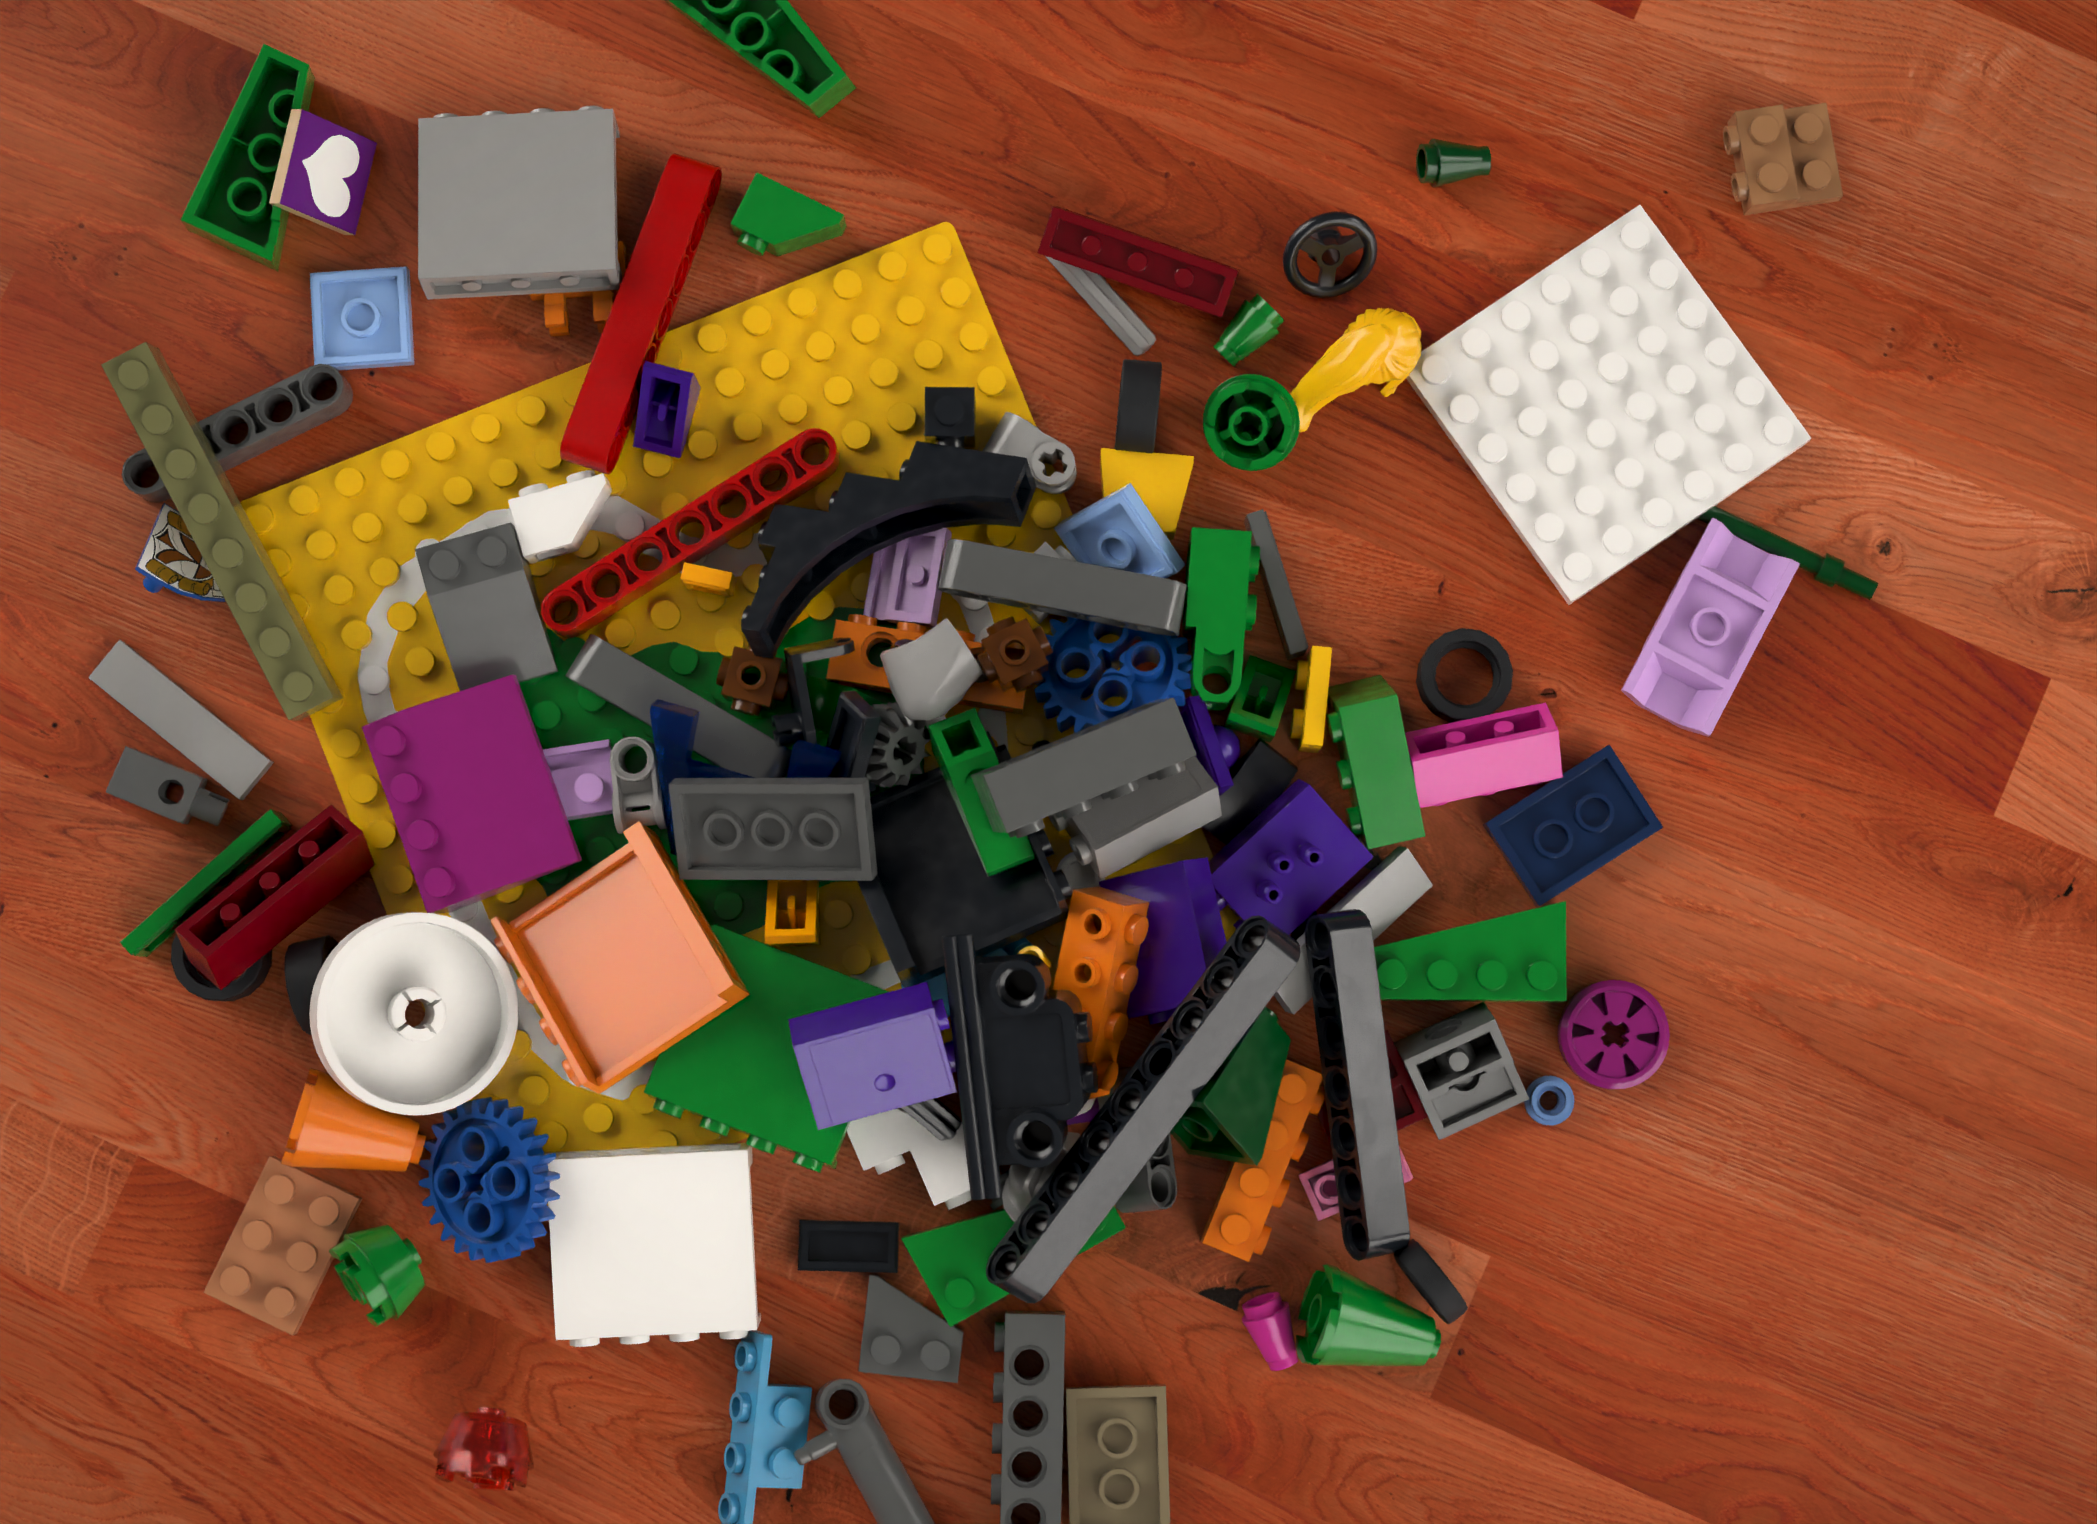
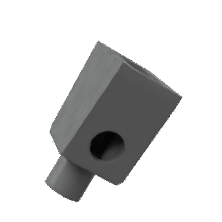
M125 746L105 791L108 794L182 824H189L193 816L217 827L230 801L228 798L206 790L207 778ZM172 783L183 787L184 794L179 802L167 799V789Z

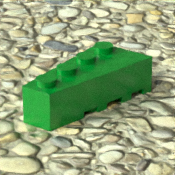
M664 0L818 118L822 117L856 89L849 77L788 0Z
M263 44L180 219L188 231L277 272L279 270L289 212L269 204L291 109H303L309 112L315 81L309 64Z
M1114 1206L1077 1255L1126 1228ZM1004 1208L908 1234L901 1238L950 1327L1010 1294L989 1282L986 1276V1265L991 1253L1015 1223Z

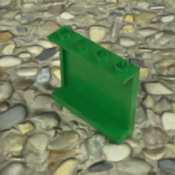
M712 924L711 928L750 995L659 1054L644 1093L656 1099L652 1108L681 1119L685 1110L702 1117L699 1126L727 1137L731 1128L749 1135L745 1144L763 1152L774 1155L776 1147H780L795 1153L792 1162L809 1170L820 1173L823 1165L836 1169L838 1164L836 1157L850 1122L818 1130L793 1049L788 1019L884 994L889 991Z

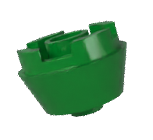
M1243 374L1224 381L1212 392L1204 408L1203 430L1211 450L1219 459L1241 470L1258 471L1278 464L1292 451L1299 435L1300 418L1295 401L1281 384L1266 376Z
M389 1225L345 1234L344 1241L329 1250L333 1258H337L339 1261L342 1260L334 1268L352 1300H358L362 1305L368 1303L373 1310L366 1316L367 1320L375 1327L390 1318L398 1320L425 1286L424 1278L418 1267L422 1263L419 1253L408 1238L402 1240Z

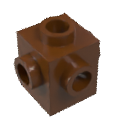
M1012 616L986 629L989 636L981 640L984 653L978 655L977 659L989 683L998 680L1003 692L1014 687L1016 692L1019 693L1044 680L1041 674L1048 671L1049 667L1046 656L1052 654L1053 650L1041 626L1032 629L1027 618L1016 623ZM1013 643L1021 644L1025 650L1023 657L1018 660L1009 659L1005 654L1007 646Z
M748 643L747 649L734 646L731 658L724 656L721 661L716 684L723 686L722 696L727 701L732 702L730 709L759 717L761 710L774 713L777 702H785L789 691L786 663L783 659L776 657V654L773 659L755 656ZM749 668H757L761 672L759 682L754 685H747L743 681L745 671Z

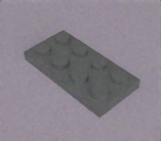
M675 778L669 784L679 879L872 881L878 874L868 778Z

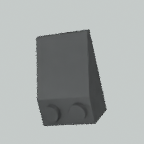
M511 522L415 549L427 596L460 691L512 674L516 675L518 682L521 683L559 672L547 627L541 615V606L530 565L523 557L515 526Z

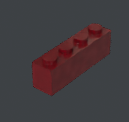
M333 805L328 806L174 929L189 961L215 986L222 990L375 865L363 831Z

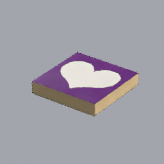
M291 109L269 204L343 235H355L377 142L303 109Z

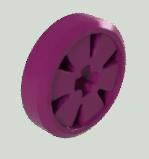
M1622 980L1596 982L1578 991L1564 1007L1558 1024L1559 1049L1567 1066L1581 1080L1604 1089H1625L1644 1082L1661 1066L1669 1046V1025L1665 1012L1659 1002L1644 988ZM1608 1022L1611 1026L1623 1025L1626 1032L1620 1035L1625 1040L1621 1047L1615 1043L1608 1045L1603 1043L1601 1037L1607 1034L1602 1029L1605 1023Z

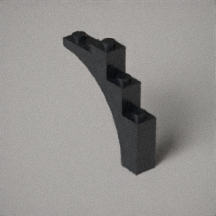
M916 441L909 460L906 459L902 463L899 480L846 472L839 490L834 491L831 495L829 512L775 503L768 521L761 525L758 534V546L767 564L763 566L760 572L759 587L752 604L745 608L741 619V630L754 655L773 659L788 629L810 601L841 573L874 552L909 537L942 528L981 524L1021 527L1036 489L1027 458Z

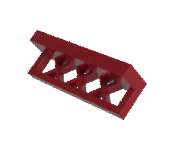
M1053 206L1037 252L1038 254L1219 317H1223L1233 285L1236 283L1240 269L1059 206Z

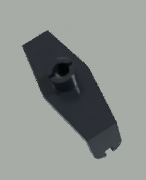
M835 638L784 648L792 713L771 716L772 727H776V730H773V735L777 747L795 742L798 743L804 778L822 777L816 731L803 663L841 656L855 651L854 641L851 638ZM869 780V790L873 792L877 789L876 784Z

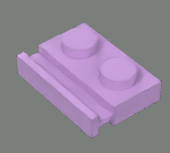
M942 528L909 537L874 552L863 615L877 618L880 621H888L889 623L910 622L930 628L937 625L942 591L938 590L947 540L951 539L952 532L947 528Z
M609 739L543 749L568 820L613 814V786L610 766L611 742Z

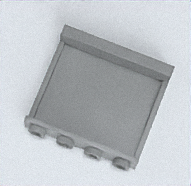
M584 106L574 111H555L548 108H538L530 113L507 114L502 111H487L477 116H458L452 113H441L433 118H418V280L427 300L619 290L622 282V271L618 261L616 138H620V131L613 109H604L599 106Z

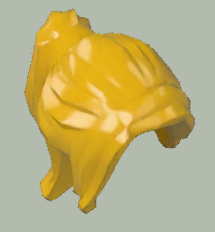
M1377 308L1376 310L1366 309L1364 314L1357 316L1355 322L1348 324V329L1345 330L1343 336L1327 349L1324 355L1290 393L1299 412V432H1305L1308 429L1313 415L1326 404L1340 395L1355 391L1363 385L1368 386L1370 383L1382 384L1387 382L1380 392L1384 397L1394 394L1397 386L1409 376L1421 356V330L1415 319L1405 312H1399L1390 308Z

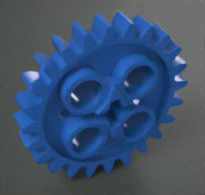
M1066 617L1067 621L1065 623L1056 619L1049 621L1051 632L1054 636L1045 635L1053 653L1046 656L1049 662L1048 671L1041 674L1044 680L1037 684L1038 687L1034 691L1037 703H1045L1043 706L1045 717L1050 719L1058 716L1056 721L1058 731L1061 733L1071 726H1074V733L1158 699L1174 697L1177 706L1185 705V693L1182 690L1190 689L1192 685L1191 675L1187 673L1192 670L1191 655L1185 654L1188 652L1186 637L1177 638L1179 635H1160ZM1108 634L1120 637L1113 643L1098 641L1101 637ZM1135 640H1140V642H1137V643H1135L1134 645H1132V646L1130 647V645H1131ZM1145 662H1152L1158 665L1153 670L1147 672L1136 669L1138 665ZM1074 669L1088 671L1079 678L1066 676L1068 672ZM1093 693V695L1088 700H1082L1083 698H1087ZM1111 697L1125 699L1121 705L1115 707L1103 704L1104 701Z
M491 1097L475 1099L457 1106L455 1110L445 1111L443 1113L445 1122L431 1126L437 1139L425 1141L424 1147L431 1153V1158L419 1161V1165L429 1171V1177L420 1180L419 1186L429 1188L431 1194L425 1198L422 1204L427 1207L434 1206L436 1210L429 1221L430 1224L443 1223L445 1227L440 1239L442 1241L455 1239L454 1252L469 1251V1258L472 1261L485 1258L486 1263L521 1256V1251L533 1249L535 1247L533 1238L542 1237L547 1234L542 1222L552 1220L556 1216L547 1206V1203L560 1199V1195L550 1189V1182L559 1179L560 1174L548 1169V1164L557 1157L556 1153H544L542 1149L549 1138L548 1134L535 1136L533 1132L538 1120L536 1118L522 1120L524 1107L516 1106L509 1108L507 1099L494 1101Z

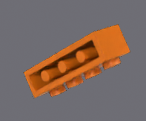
M1100 886L1073 889L1053 990L1063 989L1074 993L1081 1002L1082 1011L1090 1012L1093 1038L1092 1042L1086 1043L1088 1062L1096 1063L1098 1091L1097 1093H1091L1089 1099L1109 1095L1110 1089L1116 1082L1118 1076L1116 1060L1120 1041L1125 1036L1128 1028V1016L1126 1015L1130 993L1135 988L1138 980V968L1136 966L1140 945L1144 941L1149 927L1146 917L1149 902Z
M1286 1059L1262 1159L1257 1166L1231 1161L1200 1238L1203 1244L1247 1262H1250L1253 1252L1262 1255L1272 1227L1265 1225L1272 1206L1280 1209L1291 1181L1283 1178L1289 1161L1292 1159L1299 1162L1309 1138V1134L1302 1132L1309 1113L1317 1116L1325 1099L1324 1086L1320 1085L1323 1079L1321 1073Z

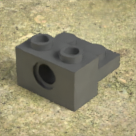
M1484 1002L1394 1042L1438 1140L1529 1100L1498 1024Z

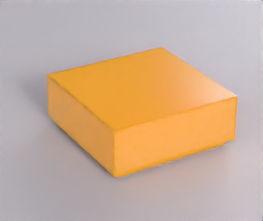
M684 562L680 577L687 589L728 598L734 595L737 582L732 572Z

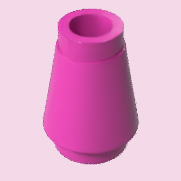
M1279 1292L1262 1294L1245 1302L1242 1305L1245 1315L1241 1320L1268 1363L1270 1370L1279 1371L1296 1364L1298 1358L1289 1303L1282 1301Z

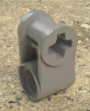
M1005 412L983 449L985 452L1027 458L1036 487L1046 493L1062 494L1068 491L1075 483L1077 470L1075 456L1071 449L1064 443L1043 433L1027 420L1011 412ZM1058 459L1062 460L1064 473L1055 471L1051 477L1047 476L1044 464L1053 465Z
M639 737L621 739L610 752L613 786L612 810L617 833L622 834L623 831L638 821L646 826L658 825L660 829H668L670 822L669 803L664 786L660 750L647 739ZM640 746L647 754V764L642 771L633 774L626 768L625 756L632 747ZM650 806L649 810L632 812L633 808Z

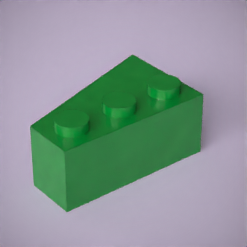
M1381 675L1330 686L1327 698L1329 714H1326L1331 740L1333 743L1337 742L1341 758L1340 761H1336L1342 790L1348 789L1352 807L1346 808V817L1350 831L1355 836L1360 837L1368 850L1425 837L1397 693Z

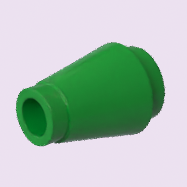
M1256 294L1249 302L1246 299L1243 301L1220 336L1219 341L1213 347L1234 367L1240 360L1242 361L1278 335L1280 332L1277 328L1285 320L1261 296Z

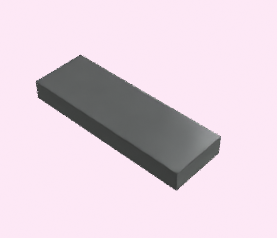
M1262 509L1246 514L1244 525L1246 531H1252L1251 545L1260 546L1259 572L1286 658L1291 660L1304 656L1309 646L1267 513Z

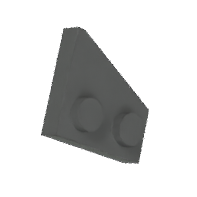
M870 1274L858 1372L958 1383L964 1331L955 1325L950 1327L946 1319L936 1315L925 1305L901 1292L879 1275Z

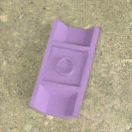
M1712 518L1667 599L1621 691L1636 705L1673 725L1709 737L1800 563L1789 558L1769 554L1734 536L1722 522Z

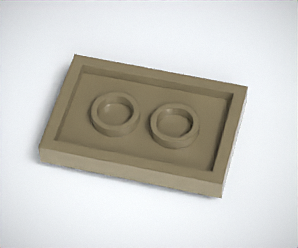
M1166 1385L1066 1387L1069 1523L1170 1524Z

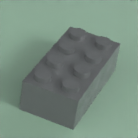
M1173 697L1146 703L971 775V778L993 832L1008 833L1010 838L1014 836L1021 838L1045 828L1042 819L1052 814H1055L1056 818H1070L1093 808L1089 800L1091 798L1101 795L1102 799L1109 797L1115 799L1139 789L1137 779L1147 776L1149 780L1155 778L1161 780L1187 769L1183 760L1197 754Z

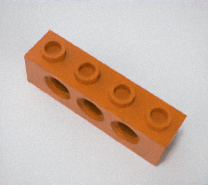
M849 614L848 621L836 620L833 639L851 638L854 641L855 651L829 658L826 679L852 688L893 694L884 667H877L868 660L871 648L878 643L892 645L898 640H916L926 633L927 627L910 622H897L896 629L877 626V618L859 614ZM956 630L975 659H977L978 655L984 653L981 643L974 642L975 634ZM1013 643L1005 649L1006 656L1011 660H1018L1025 653L1023 646L1019 643ZM988 680L982 683L975 682L957 704L1023 715L1027 690L1017 693L1013 687L1003 692L998 680L989 683Z

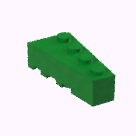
M1566 901L1374 947L1381 1001L1552 1003L1567 1001Z

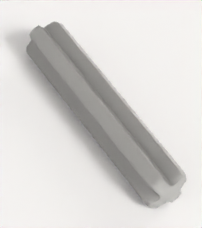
M1045 256L1133 355L1140 356L1152 347L1156 341L1155 334L1101 275Z

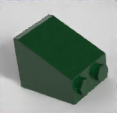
M1264 1007L1170 1131L1171 1135L1188 1154L1256 1166L1262 1159L1291 1042L1290 1037L1278 1024L1279 1019L1277 1015L1269 1008Z

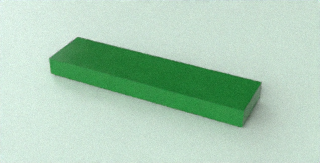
M272 809L267 811L120 941L122 946L130 955L148 957L175 933L174 929L217 896L287 834L293 825L281 812Z

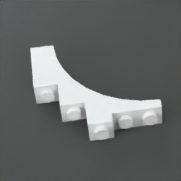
M901 1108L850 1122L847 1134L864 1171L875 1167L877 1174L880 1175L906 1163L902 1154L910 1151L934 1206L945 1202L948 1210L971 1200L962 1122L955 1137L951 1140L945 1139L943 1141L936 1138Z

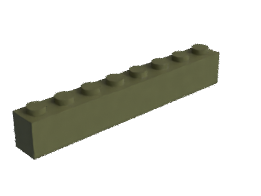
M144 342L101 364L288 720L300 721L342 699V694L160 349Z

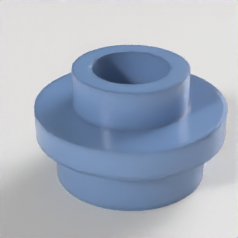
M1539 1077L1531 1082L1526 1089L1529 1100L1524 1101L1525 1109L1528 1115L1539 1124L1549 1126L1560 1124L1573 1111V1091L1559 1077ZM1546 1091L1553 1092L1557 1097V1104L1551 1110H1545L1540 1104V1097Z

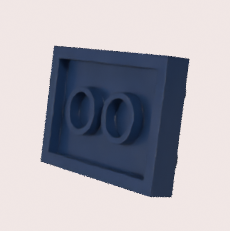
M1607 745L1563 773V778L1552 780L1483 824L1536 908L1663 828L1610 745Z

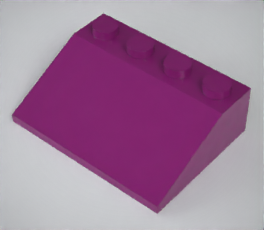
M512 674L409 707L362 726L427 913L438 914L456 911L582 861L516 675Z

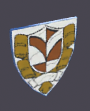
M164 503L135 567L136 571L146 576L143 579L144 587L151 593H158L165 587L180 595L202 601L226 602L178 511Z

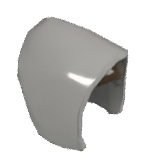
M947 618L916 640H898L892 644L889 650L883 651L880 655L891 691L902 714L909 720L930 721L946 715L952 707L963 699L968 689L983 674L977 660Z

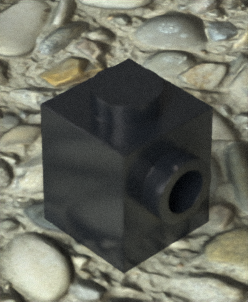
M925 387L926 443L959 448L975 447V388Z

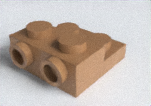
M1827 103L1784 109L1782 104L1735 111L1727 122L1728 126H1724L1723 142L1727 155L1733 154L1736 172L1731 177L1732 193L1736 202H1742L1744 215L1836 202L1843 197Z

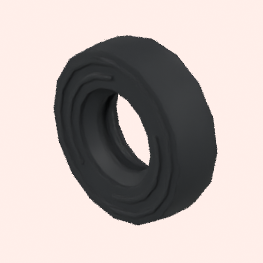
M1414 1239L1410 1240L1408 1247L1393 1254L1405 1275L1444 1322L1450 1324L1466 1312L1468 1307L1460 1293Z

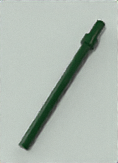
M1714 506L1696 518L1706 524L1712 518L1717 519L1734 536L1770 554L1789 558L1800 563V568L1815 574L1814 580L1831 588L1836 584L1870 600L1878 586V582L1844 567L1845 561L1828 553L1824 557L1719 507Z

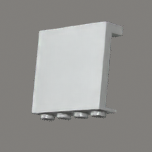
M745 1143L553 1152L556 1153L557 1157L548 1164V1169L560 1174L559 1179L550 1182V1189L560 1195V1199L548 1202V1207L556 1215L554 1219L549 1220L556 1340H569L570 1346L573 1347L594 1346L600 1343V1338L619 1337L621 1344H641L650 1341V1335H669L670 1341L687 1342L699 1339V1333L719 1332L721 1339H741L750 1336L749 1330L758 1329L761 1313H758L750 1174V1166L753 1163L751 1146Z

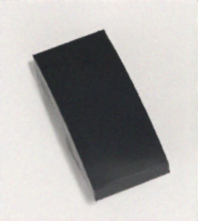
M1259 738L1229 771L1234 786L1219 796L1222 816L1202 827L1227 845L1284 792L1297 773L1298 767Z

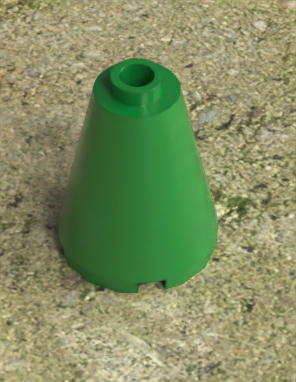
M1325 1264L1323 1265L1325 1272L1316 1270L1312 1275L1305 1290L1298 1319L1307 1321L1305 1337L1296 1335L1297 1357L1302 1363L1325 1366H1423L1429 1358L1433 1359L1437 1355L1441 1343V1332L1439 1329H1436L1433 1317L1336 1266Z

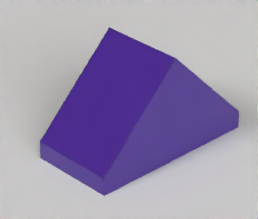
M645 361L642 371L633 447L681 458L701 389L694 373Z

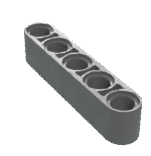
M317 364L198 423L225 472L341 415L348 410L352 403L353 390L347 379L337 369L330 365ZM328 380L336 381L337 389L334 396L325 401L317 400L316 393L319 385ZM283 402H292L293 409L290 417L280 423L274 422L272 416L275 407ZM246 423L248 425V435L245 440L238 444H230L229 433L231 429L237 424ZM144 448L127 458L122 469L123 482L129 490L149 502L159 503L166 501L171 496L160 476L152 487H142L141 477L144 471L154 466Z
M958 539L947 540L938 590L960 597L1168 636L1179 635L1188 588L1182 582Z
M593 634L589 635L565 675L578 685L737 778H785L798 756L797 753L786 746L777 747L774 739Z

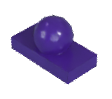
M1189 696L1185 699L1186 703L1184 706L1177 707L1197 754L1195 757L1218 786L1220 796L1234 786L1229 769L1236 764L1241 754L1240 740L1228 727L1212 724L1206 703L1202 702L1199 696Z

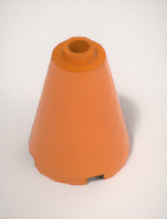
M313 1068L309 1069L306 1081L315 1085L305 1083L286 1144V1148L295 1150V1153L285 1151L281 1164L304 1168L406 1172L409 1162L419 1164L427 1137L418 1134L420 1123L405 1115L369 1106L347 1093L327 1073Z

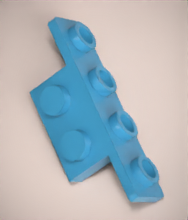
M749 1330L750 1336L741 1338V1342L738 1343L735 1351V1366L738 1372L736 1391L733 1393L729 1404L732 1428L730 1443H728L724 1452V1466L727 1474L725 1492L721 1496L718 1505L721 1524H753L757 1487L802 1489L804 1465L798 1464L794 1452L803 1447L807 1442L812 1388L805 1385L768 1384L773 1338L771 1334L756 1330Z

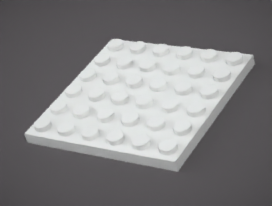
M1638 205L1423 350L1415 368L1406 378L1568 605L1804 446L1811 439L1808 432L1641 205Z

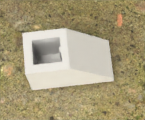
M594 470L577 472L566 477V484L549 489L545 483L527 486L518 491L520 497L508 500L523 557L530 564L579 550L612 492L610 482L604 473L595 475Z

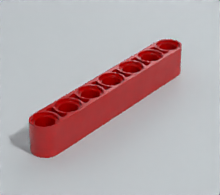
M676 153L672 154L668 159L564 432L560 447L561 460L608 475L614 470L638 409L643 365L645 361L652 363L656 361L718 196L722 180V169L719 166Z
M810 428L799 433L551 590L544 597L541 604V615L544 622L556 634L565 638H574L582 635L681 572L684 562L694 564L771 514L775 503L787 505L836 472L840 455L834 438L827 431L820 428ZM813 444H822L829 449V456L822 464L810 465L803 460L805 450ZM772 470H781L788 475L786 485L776 492L765 490L762 487L764 476ZM732 496L744 498L746 500V508L740 516L727 518L721 514L722 503L727 498ZM691 522L702 524L704 526V535L698 543L686 545L680 542L679 533L686 524ZM647 549H658L662 552L661 564L652 571L640 570L638 567L640 554ZM607 575L618 576L620 579L618 592L609 598L599 597L596 592L599 580ZM566 601L576 602L578 605L576 619L566 625L556 623L555 611L557 607Z

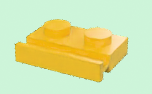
M1312 646L1307 654V661L1298 660L1295 689L1304 690L1302 709H1293L1290 738L1299 739L1298 751L1318 753L1323 746L1332 657L1331 647Z

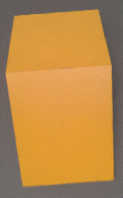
M768 880L764 935L766 945L771 947L821 945L819 880Z

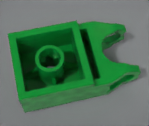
M1192 527L1187 546L1185 584L1188 588L1182 624V637L1192 640V670H1190L1192 685L1190 694L1191 696H1199L1201 701L1206 703L1208 710L1224 711L1234 699L1240 687L1245 631H1252V626L1256 620L1257 595L1248 594L1249 582L1255 583L1256 575H1258L1260 546L1251 545L1252 531ZM1212 673L1219 674L1226 680L1228 690L1222 694L1210 693L1203 686L1202 678Z

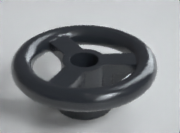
M1327 212L1312 217L1301 224L1286 243L1283 253V269L1286 278L1295 289L1307 296L1331 298L1345 294L1361 284L1371 272L1377 258L1376 236L1372 228L1363 219L1351 213ZM1337 226L1349 228L1355 233L1342 236ZM1363 248L1361 260L1354 271L1345 278L1335 282L1336 268L1343 263L1345 256ZM1300 249L1307 252L1309 257L1317 262L1320 268L1318 283L1306 279L1299 271L1297 257Z

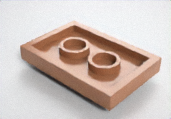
M269 1156L203 1293L286 1333L295 1335L298 1333L334 1259L329 1250L342 1242L363 1198L299 1167L281 1164L282 1159L276 1156Z

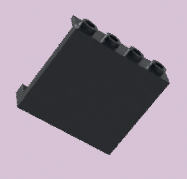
M987 731L986 733L999 764L1012 759L1006 745L1002 744L996 747L989 731ZM939 767L910 779L907 786L897 785L870 797L878 874L872 881L857 882L904 988L923 983L945 973L942 936L973 933L975 956H984L1067 919L1069 909L1065 900L1071 898L1072 890L1062 869L1055 872L1051 870L1046 857L1053 855L1054 851L1044 829L1027 835L1035 859L988 877Z

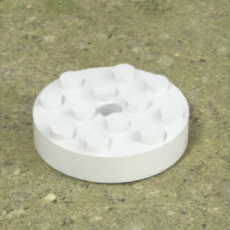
M423 912L386 915L361 925L342 939L326 958L317 975L311 995L309 1012L310 1029L316 1052L329 1075L341 1088L369 1106L391 1113L416 1116L435 1114L455 1108L467 1102L487 1087L497 1076L511 1052L518 1027L519 1014L517 992L512 975L506 962L493 944L477 930L459 920L444 915ZM418 999L424 1005L425 1016L419 1025L411 1027L408 1024H404L407 1022L405 1019V1010L409 1005L407 1000L414 1001Z

